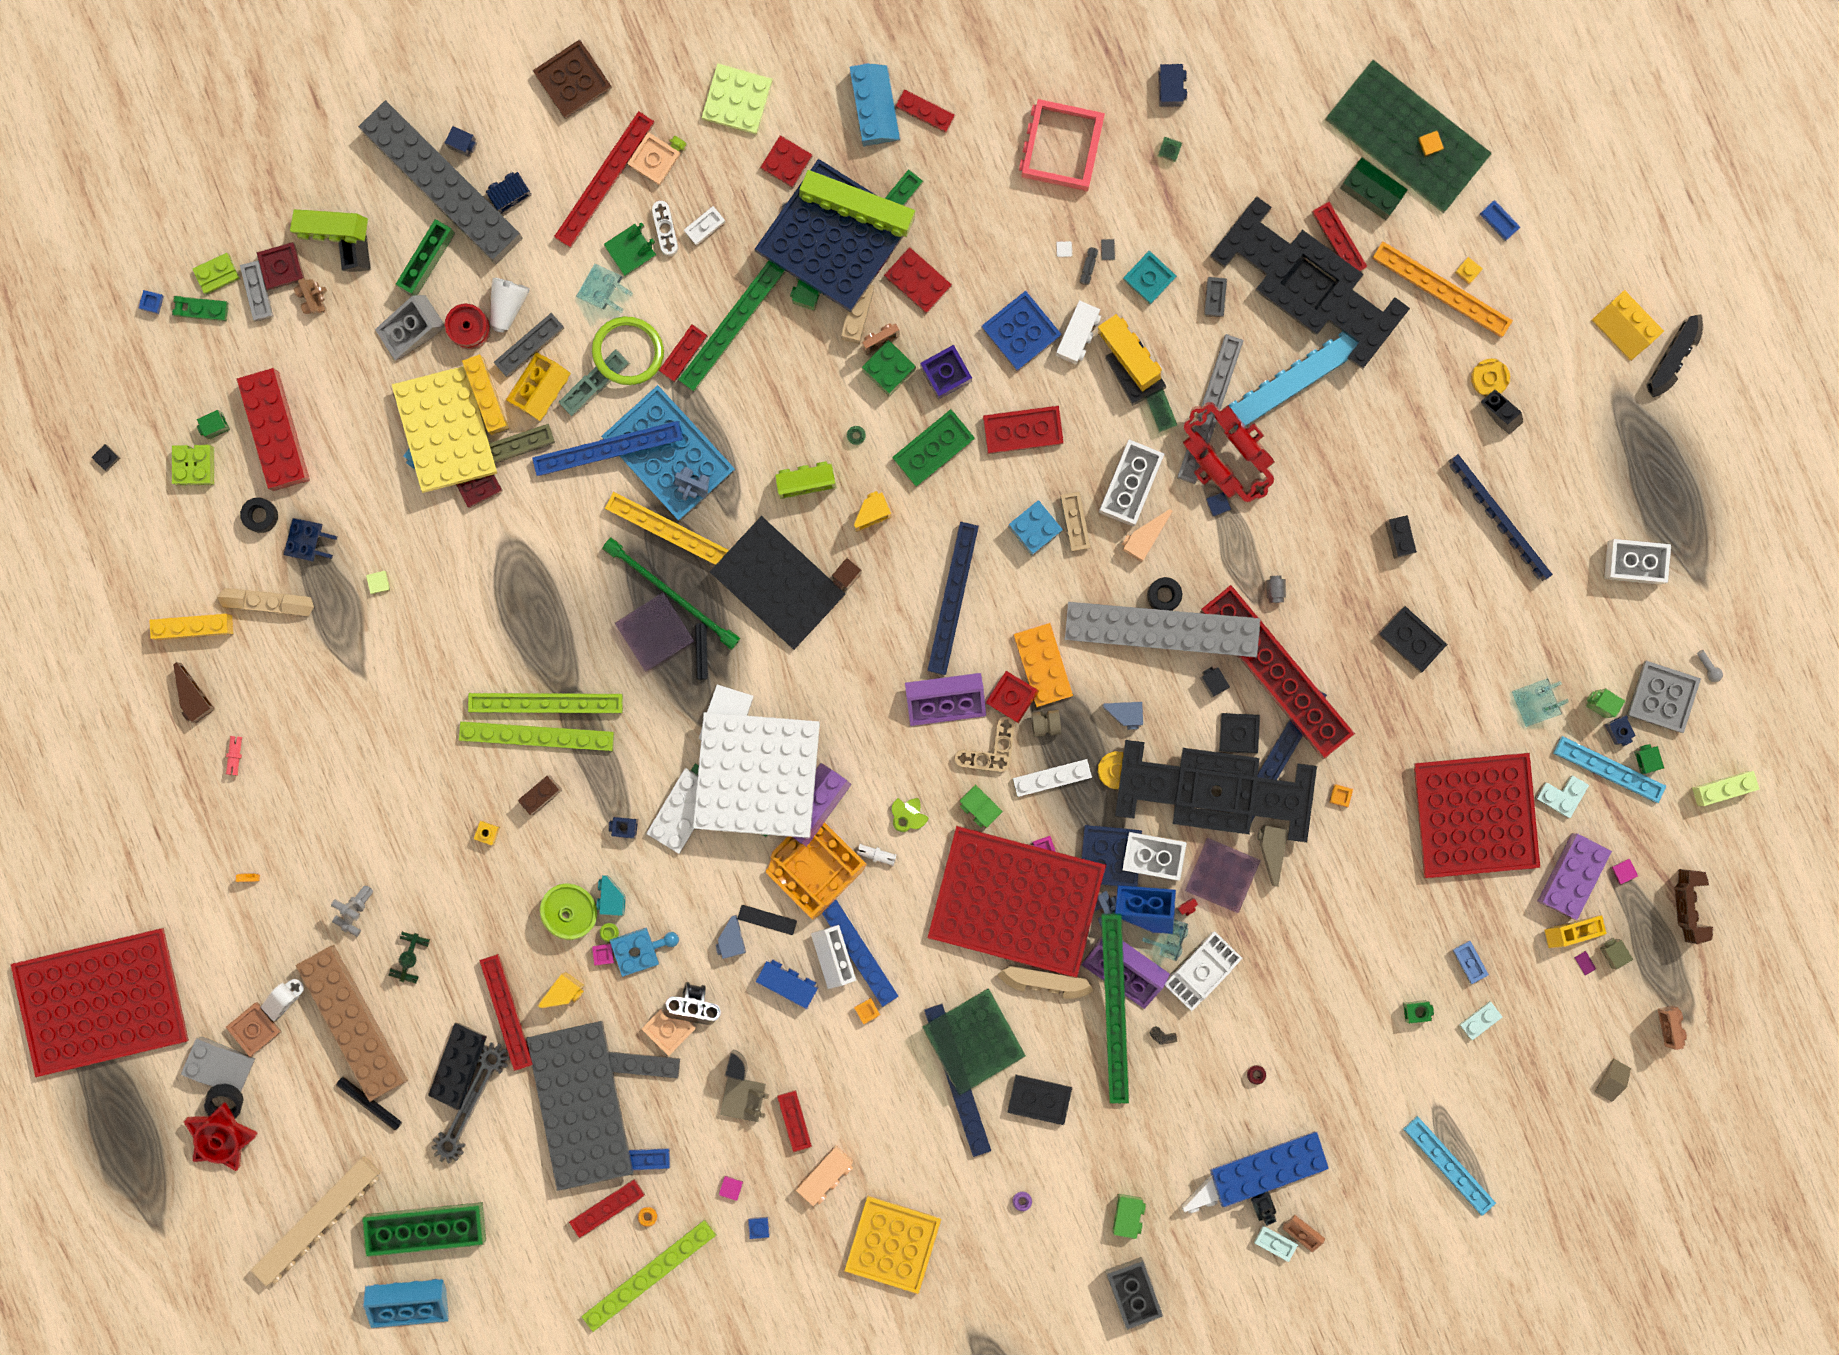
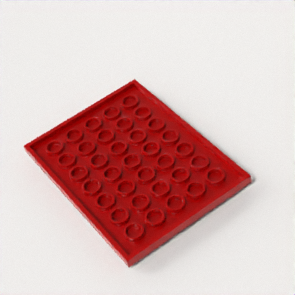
M956 826L927 938L1077 978L1106 865Z
M164 928L10 964L35 1078L189 1041Z

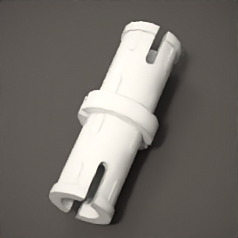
M862 844L859 845L858 856L872 859L873 862L879 861L894 866L897 854L882 851L878 847L875 849Z

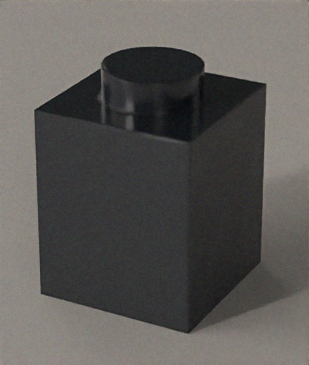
M1210 667L1202 672L1204 676L1200 679L1211 698L1230 688L1219 667L1216 669Z

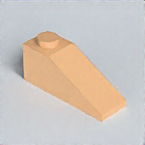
M1169 509L1134 531L1131 536L1127 534L1122 542V545H1124L1122 551L1142 562L1173 511Z

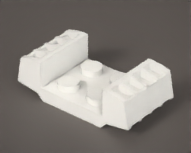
M1215 931L1211 932L1202 941L1203 944L1176 972L1173 971L1165 983V986L1191 1011L1221 983L1242 959Z

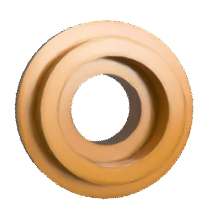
M651 1207L642 1208L638 1213L639 1223L645 1227L655 1224L657 1220L656 1211ZM649 1213L651 1219L646 1220L644 1214Z

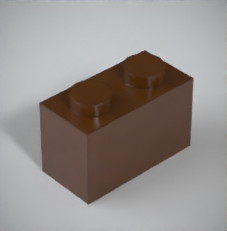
M846 558L832 574L833 584L841 590L845 588L848 591L862 574V570Z
M547 775L517 801L529 815H534L559 794L562 789L551 776Z

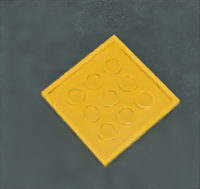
M867 1195L845 1272L919 1294L941 1218Z

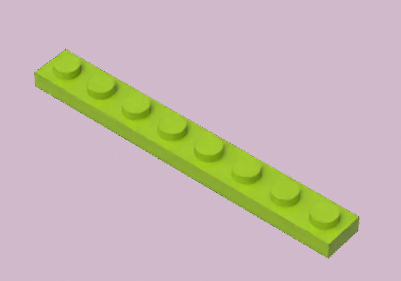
M468 693V712L623 713V694Z
M460 721L459 741L613 751L614 732Z
M704 1219L581 1317L594 1332L714 1238L716 1233Z

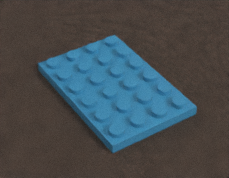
M657 385L601 437L607 439L675 421L680 422L684 440L620 456L677 520L680 521L704 498L697 495L696 499L689 496L686 501L683 500L684 494L678 491V486L674 485L677 472L680 473L684 467H687L693 471L691 478L694 480H698L700 475L709 477L708 494H710L735 471V468Z

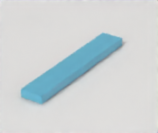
M1563 736L1560 737L1553 754L1655 803H1659L1666 789V785Z
M1418 1116L1403 1128L1481 1216L1496 1204Z

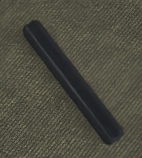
M341 1077L338 1080L337 1087L390 1128L396 1131L401 1126L402 1122L376 1101L372 1100L369 1102L366 1094L345 1077Z

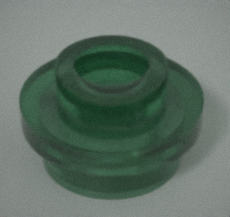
M852 426L847 431V439L851 444L859 445L864 442L866 433L862 427ZM855 432L860 434L858 439L853 438Z

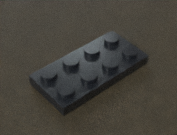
M454 1023L428 1096L454 1109L461 1110L484 1047L486 1035L460 1023Z

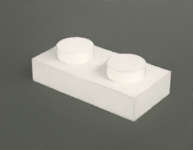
M712 206L685 228L684 232L697 246L726 221L715 207Z

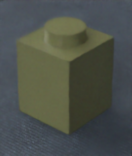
M1611 938L1604 942L1605 946L1600 948L1612 969H1619L1633 960L1621 939Z

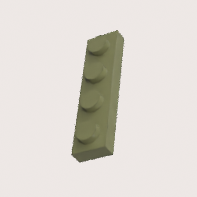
M546 424L489 443L494 463L554 444L555 440L550 425Z

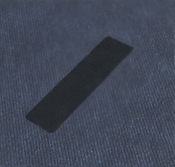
M741 905L738 915L739 920L790 935L794 934L797 920L746 905Z

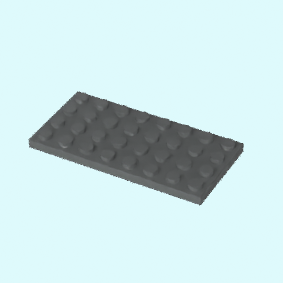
M603 1021L527 1037L557 1191L634 1174Z

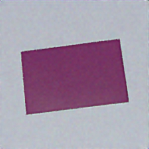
M1586 951L1574 957L1585 976L1596 970Z

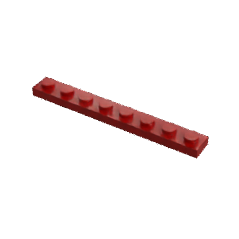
M640 111L637 112L554 235L555 239L569 248L573 246L646 134L655 124L652 119Z

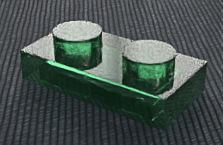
M1164 390L1146 399L1159 433L1177 426Z

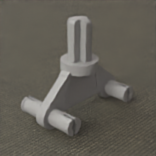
M363 886L356 897H351L345 905L334 899L331 906L340 911V914L344 916V920L336 915L332 923L340 926L341 930L345 933L348 931L358 937L361 929L353 926L352 923L359 918L360 913L358 911L362 912L365 909V903L372 895L373 890L369 886Z

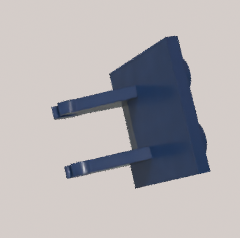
M293 518L283 555L308 561H314L315 555L332 559L333 555L315 550L318 536L337 540L338 536L321 532L323 524Z

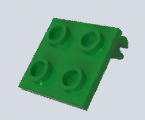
M639 223L638 227L636 224H633L604 243V246L624 276L656 256L652 249L655 243L654 239L652 238L647 242L641 233L645 227L643 223Z

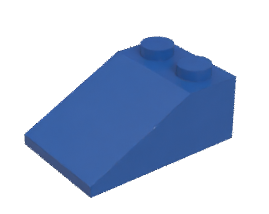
M1118 885L1115 914H1122V920L1153 933L1173 934L1176 890Z

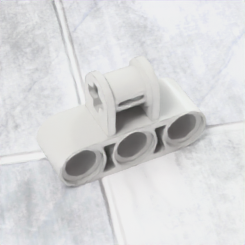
M292 979L286 984L281 983L269 994L261 1009L273 1022L279 1019L288 1010L290 1005L299 998L304 989L302 982Z

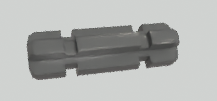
M1089 247L1088 257H1086L1082 270L1083 274H1081L1080 278L1081 284L1089 285L1090 275L1093 273L1096 262L1095 258L1098 255V249Z

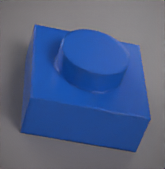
M143 290L139 309L159 314L164 296Z
M768 1217L748 1219L750 1239L768 1238L770 1236Z

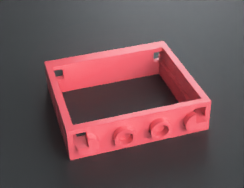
M1038 99L1037 105L1033 104L1031 116H1034L1033 123H1029L1027 134H1030L1029 142L1025 141L1023 152L1026 153L1025 160L1021 159L1019 171H1022L1021 177L1088 191L1105 113ZM1042 109L1095 120L1083 180L1029 168Z

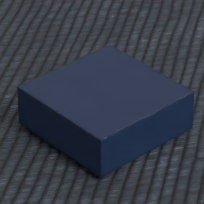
M1224 492L1206 499L1212 517L1231 510Z

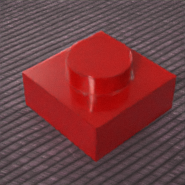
M1191 898L1176 908L1181 915L1186 914L1188 916L1196 911L1195 907L1198 906L1195 898Z

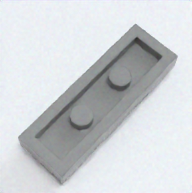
M259 261L240 265L253 320L259 321L273 317Z

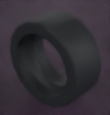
M218 1084L213 1086L208 1091L204 1103L207 1115L210 1116L218 1108L212 1100L223 1096L235 1103V1107L231 1108L230 1111L236 1119L243 1105V1094L233 1085Z

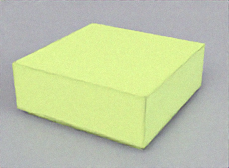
M386 571L366 575L370 594L390 590Z

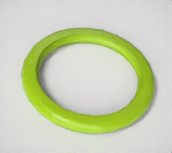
M623 316L607 321L599 328L592 342V357L597 369L604 377L621 385H636L649 380L658 372L664 359V346L660 335L652 325L636 317ZM628 325L640 328L651 338L655 349L654 359L649 368L643 373L635 376H623L613 372L605 364L601 354L603 339L612 329L619 326Z

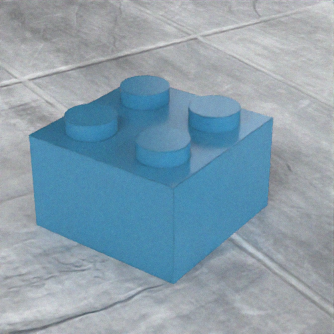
M1039 500L1008 525L1009 529L1032 556L1063 530Z

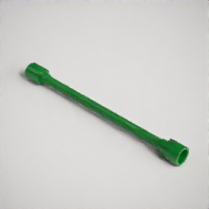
M612 537L607 540L602 550L613 558L622 559L630 567L642 574V576L644 575L653 585L657 586V588L669 595L670 598H673L680 606L696 616L697 619H700L707 627L718 634L717 636L721 638L719 641L732 650L741 639L729 629L726 631L724 628L718 627L715 622L703 615L701 611L699 612L697 608L695 609L693 605L691 606L688 601L674 592V590L672 591L665 583L628 556L623 550V546Z

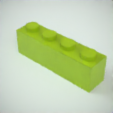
M294 209L290 232L303 240L313 237V239L318 241H324L325 238H328L333 242H340L342 239L349 243H356L357 241H365L368 218L357 213Z

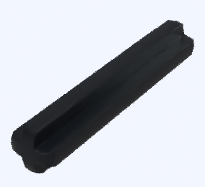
M697 623L695 625L696 678L698 680H706L708 678L707 625Z

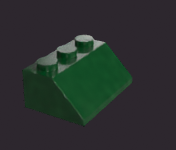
M1361 157L1340 187L1341 190L1385 221L1408 191L1407 188L1363 157Z

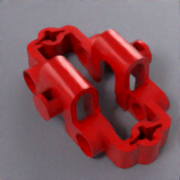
M1207 402L1203 406L1193 407L1190 410V417L1184 421V430L1189 437L1183 441V444L1200 465L1194 471L1196 477L1204 485L1212 479L1228 498L1238 494L1245 502H1251L1255 498L1265 497L1268 493V488L1274 483V475L1269 467L1275 461L1259 442L1264 437L1262 431L1255 423L1246 428L1245 424L1228 405L1221 411L1212 402ZM1195 412L1198 414L1203 412L1202 419H1194ZM1210 412L1215 415L1214 417L1224 429L1226 437L1245 460L1251 461L1259 472H1263L1266 476L1263 479L1253 480L1251 489L1245 492L1244 487L1235 477L1229 465H1224L1219 459L1213 446L1207 443L1197 431L1192 429L1194 425L1204 424L1207 414ZM1238 424V429L1232 434L1229 430ZM1253 430L1258 433L1254 437L1250 434ZM1208 449V454L1202 458L1200 454ZM1203 471L1207 473L1204 478L1201 475ZM1256 485L1260 487L1263 485V491H1256Z

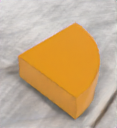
M260 874L236 875V882L260 881Z

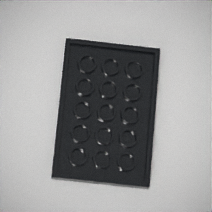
M762 515L710 570V573L793 650L797 648L846 594L833 584L830 578Z

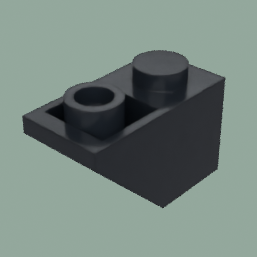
M1496 389L1481 401V404L1495 423L1509 435L1523 423L1522 412Z

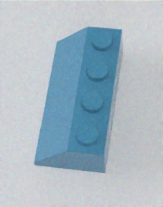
M867 63L850 66V76L862 145L869 146L899 141L900 136L887 65Z
M443 1279L365 1286L363 1306L371 1328L449 1321L447 1290Z

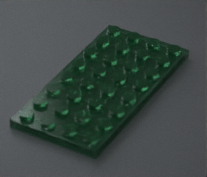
M1375 60L1370 62L1325 119L1442 213H1445L1492 154ZM1437 131L1444 149L1425 156L1418 138Z

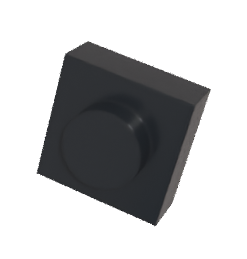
M106 444L91 457L104 471H108L120 459Z

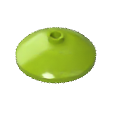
M559 884L551 888L544 895L540 904V917L545 928L554 936L564 940H575L588 934L594 927L597 919V907L592 896L582 887L574 884ZM562 914H567L568 918H564Z

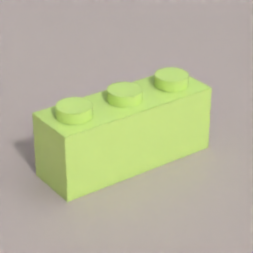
M1754 771L1742 772L1692 787L1697 806L1710 805L1760 790Z

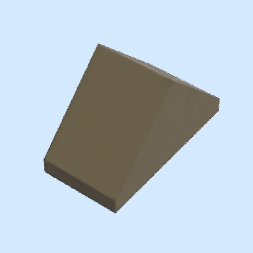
M1613 1058L1595 1092L1613 1102L1627 1088L1631 1068Z

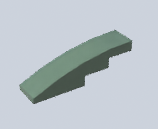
M617 349L604 360L610 370L617 374H620L630 364ZM595 367L559 403L573 416L600 393L611 380L604 377Z

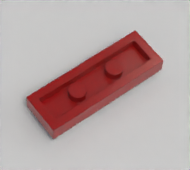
M905 89L896 104L897 109L947 133L955 117V114Z
M691 324L663 363L659 372L675 382L708 335Z
M794 1090L777 1095L793 1152L812 1147L797 1091Z

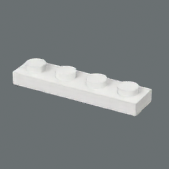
M1085 759L1013 778L1017 797L1089 779L1092 776L1088 760Z

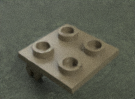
M728 1077L720 1115L758 1122L759 1117L764 1118L765 1113H762L760 1110L763 1097L765 1099L769 1097V1094L764 1092L766 1084Z

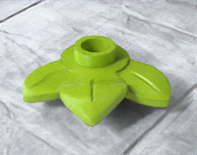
M899 798L894 801L892 805V813L894 815L893 826L897 831L906 832L910 828L919 829L928 821L926 815L920 814L921 804L918 798L911 799L905 804ZM900 819L906 820L905 826L899 825Z

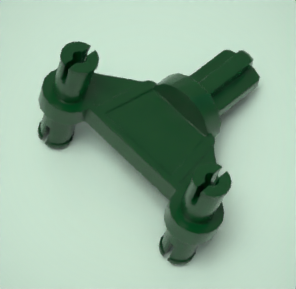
M402 931L400 939L411 942L408 951H404L399 957V963L403 970L401 972L390 968L388 976L398 978L400 982L406 980L417 984L419 976L408 974V968H412L417 961V957L414 954L416 943L428 947L430 939L419 937L417 933L413 935Z

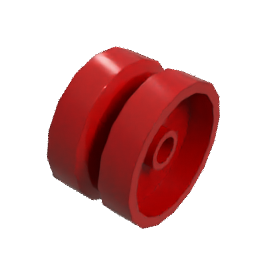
M464 303L456 305L448 312L445 318L444 325L447 335L456 345L463 349L479 348L486 343L490 336L491 326L489 319L480 308L473 304Z

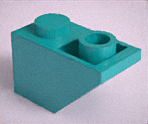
M602 875V879L598 881V890L601 891V898L597 899V910H600L599 914L625 915L626 895L608 875Z

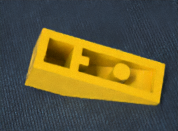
M1602 915L1544 929L1549 948L1566 947L1607 934Z

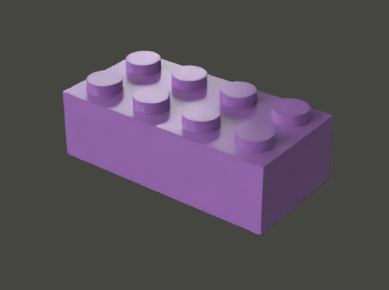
M1572 833L1537 902L1570 919L1578 920L1612 851L1578 833Z

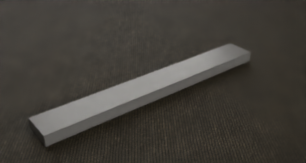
M1225 334L1201 406L1207 402H1212L1221 410L1244 340ZM1203 412L1199 413L1197 418L1202 419ZM1212 412L1207 414L1204 424L1195 425L1193 429L1207 443H1210L1217 422ZM1188 449L1186 450L1177 478L1196 484L1197 477L1194 471L1200 465ZM1207 449L1200 454L1202 458L1205 457Z

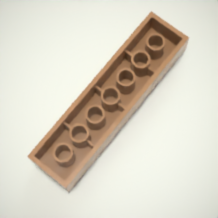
M335 945L329 946L295 965L369 1102L408 1081Z

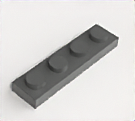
M550 313L495 360V365L506 377L510 376L560 333L564 326Z
M609 1051L613 1072L679 1078L680 1058Z

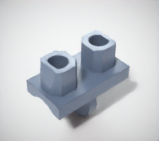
M684 467L680 473H676L674 485L679 487L678 491L684 494L682 499L686 501L689 496L696 499L697 495L706 498L710 478L700 475L698 480H694L691 478L693 471L687 467Z
M1107 890L1100 893L1094 911L1103 908L1105 914H1115L1116 896L1110 898ZM1101 916V917L1098 918V921H1099V923H1100V926L1102 927V916Z

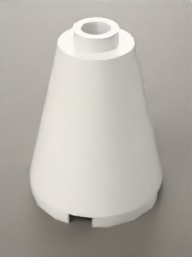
M500 278L492 279L490 325L493 326V330L504 333V330H509L530 288Z

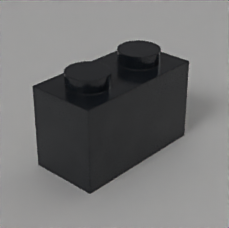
M1408 515L1387 520L1385 525L1394 559L1416 553Z

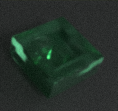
M1164 137L1158 156L1176 162L1182 142Z

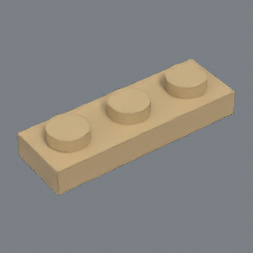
M1080 491L1061 495L1071 552L1091 548Z

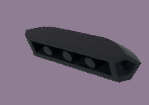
M1702 315L1690 316L1683 321L1646 384L1648 392L1652 397L1665 393L1678 380L1675 373H1678L1682 368L1683 363L1681 361L1684 356L1687 357L1693 348L1691 345L1698 346L1703 331Z

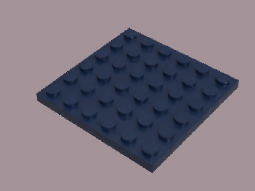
M820 159L816 161L810 170L874 194ZM800 184L756 246L755 252L849 312H852L904 236L898 237L893 235L891 231L879 230L867 222L860 223L854 217H845L835 210L823 209L817 203H807L799 197Z

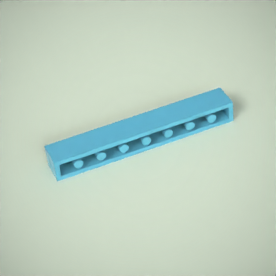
M1342 331L1338 334L1340 338L1337 340H1328L1322 345L1323 349L1319 351L1314 349L1306 355L1308 358L1304 361L1297 360L1290 365L1292 367L1287 372L1285 370L1280 371L1275 375L1276 379L1271 382L1266 380L1259 385V390L1253 392V390L1243 395L1244 399L1238 403L1235 400L1228 406L1247 426L1348 361V356L1358 345V342ZM1238 424L1234 426L1235 430L1238 429Z

